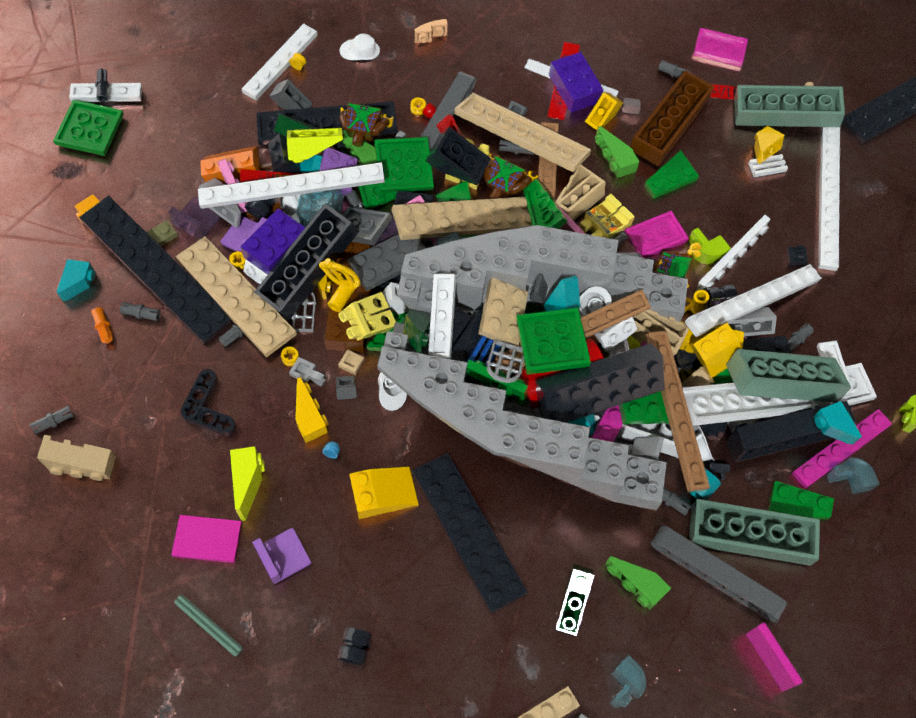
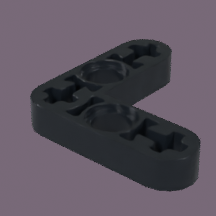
M205 369L199 373L181 408V415L185 421L224 436H229L236 430L233 418L205 407L217 384L215 372L211 369ZM211 376L212 380H207L205 384L204 378ZM199 391L204 392L205 395L202 399H194L195 393ZM193 408L194 414L188 416L186 412L191 411ZM205 416H214V419L211 423L207 424L203 422V418ZM218 419L220 423L226 425L229 422L231 427H226V429H224L223 426L218 423Z

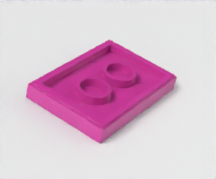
M700 28L693 56L742 67L748 39Z
M672 211L624 230L636 253L642 254L645 259L686 243L689 240V237Z
M180 515L171 556L235 563L242 522Z
M765 623L746 633V636L782 692L802 683L799 674Z

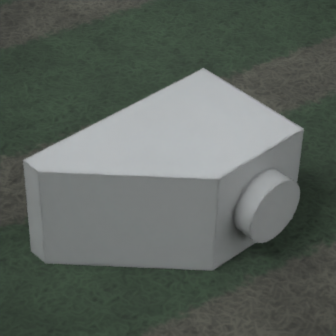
M635 438L632 445L628 444V455L657 460L664 438Z

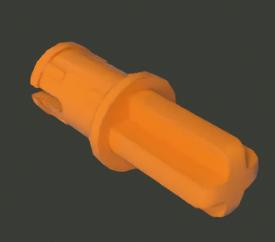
M102 307L94 308L91 311L95 321L94 327L98 330L101 342L108 344L113 341L109 328L110 322L107 321Z

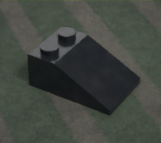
M449 126L438 136L425 161L442 173L477 185L491 158Z

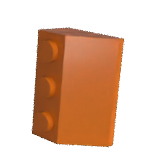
M258 146L209 155L201 160V176L205 182L216 178L223 184H226L217 161L222 159L231 162L234 172L231 173L234 179L237 178L238 181H240V169L260 170Z

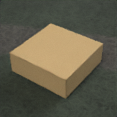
M347 349L338 366L356 375L365 359L363 356Z

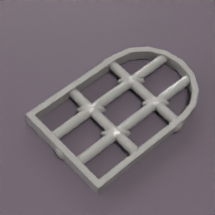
M313 292L310 294L313 296L314 301H309L307 297L302 303L304 306L303 315H297L295 312L291 317L292 328L296 332H314L316 300ZM307 304H313V316L306 314ZM296 318H302V329L295 328ZM306 318L312 319V329H305Z
M494 339L489 360L487 361L489 375L495 380L504 383L518 380L522 373L524 359L523 355L522 359L516 358L515 353L516 351L522 352L521 347ZM495 344L502 346L501 352L493 351ZM505 347L513 350L512 355L504 354ZM492 354L499 356L498 363L490 362ZM502 358L511 359L508 367L501 365ZM513 362H520L519 371L512 369ZM490 366L496 367L495 373L491 370ZM499 370L508 371L506 378L498 376ZM512 372L517 374V376L510 378Z

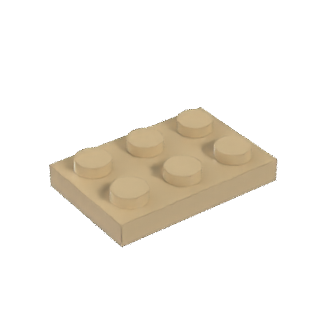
M492 277L488 282L479 334L493 340L519 346L520 338L516 315H523L525 313L528 292Z

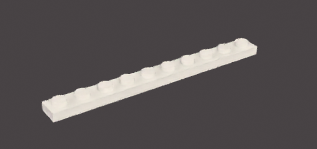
M821 127L818 268L836 271L839 268L840 127Z
M382 163L198 189L199 205L203 209L384 183Z
M810 264L690 316L684 322L695 337H698L724 323H729L813 285L821 277Z

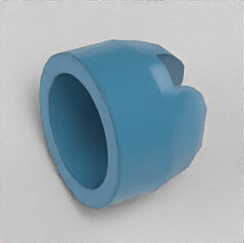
M330 441L325 445L322 452L325 456L335 459L338 457L340 447L338 443Z

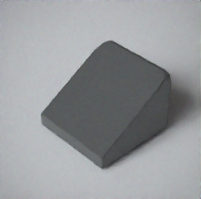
M623 97L622 113L639 115L641 108L640 99Z
M511 100L508 110L524 117L528 108Z
M540 274L533 282L529 299L543 304L548 286Z
M355 375L335 377L338 400L357 397Z

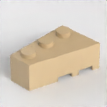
M580 164L555 203L575 221L605 196V181Z
M647 310L633 317L637 330L631 336L641 345L642 342L648 344L646 338L648 332L667 331L674 356L677 354L688 333L689 327L686 323L675 321L673 317L669 316L667 318L658 315V312Z
M44 435L37 458L51 474L62 475V473H66L75 478L88 476L97 481L110 479L116 458L111 450L84 444V447L70 445L71 441L65 439L63 443L51 440V436Z

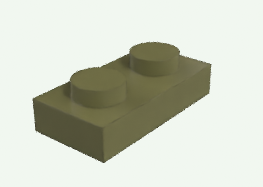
M168 220L146 232L160 246L178 237L177 232Z

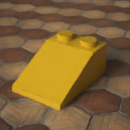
M409 467L368 469L349 474L359 519L419 505Z

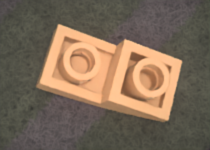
M447 19L428 22L415 29V43L432 42V37L447 36Z

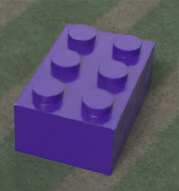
M581 52L551 62L549 77L570 113L597 104L604 89Z
M277 209L240 246L244 259L268 275L305 227L280 209Z

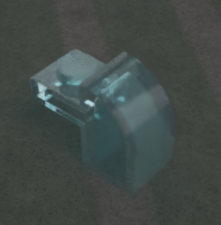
M849 458L842 465L833 467L832 471L827 475L829 483L848 479L853 494L871 491L879 485L873 468L866 461L859 458Z
M628 655L611 673L624 686L610 702L616 709L621 705L624 708L633 699L630 694L636 699L640 698L646 688V677L643 669Z

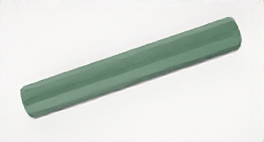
M183 594L176 598L175 604L232 655L237 656L243 648L238 642Z

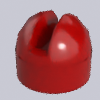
M429 103L423 109L422 114L427 118H432L437 109L432 103Z

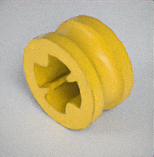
M294 53L289 59V63L293 68L301 70L306 64V59L301 54Z
M414 98L411 101V112L415 115H422L426 102L422 98Z
M234 252L229 257L230 263L237 270L244 269L246 259H244L242 252ZM236 259H239V260L241 259L242 262L238 263V261L235 262V260H236Z
M286 347L281 352L282 361L287 366H293L299 357L298 351L294 347ZM291 353L293 359L289 360L287 354Z

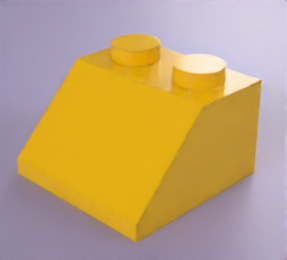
M728 323L718 326L690 344L695 355L711 377L727 368L726 364L736 350L742 349L738 338Z

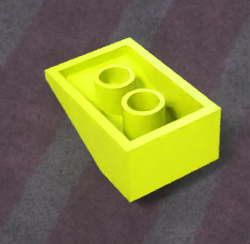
M342 128L288 130V159L293 160L295 163L303 162L305 159H309L343 140Z
M255 447L230 450L235 510L241 521H246L262 481V472H265L264 460H262L261 453H257Z

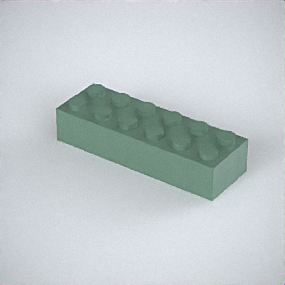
M737 85L734 97L735 125L840 127L845 115L843 87Z
M737 349L726 364L737 391L742 396L832 402L835 400L840 401L852 388L836 358Z
M696 499L691 506L689 540L699 547L810 566L819 560L820 519Z

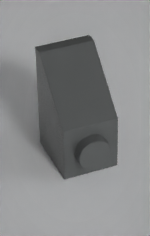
M289 79L278 83L269 96L285 110L306 109L312 105V102Z

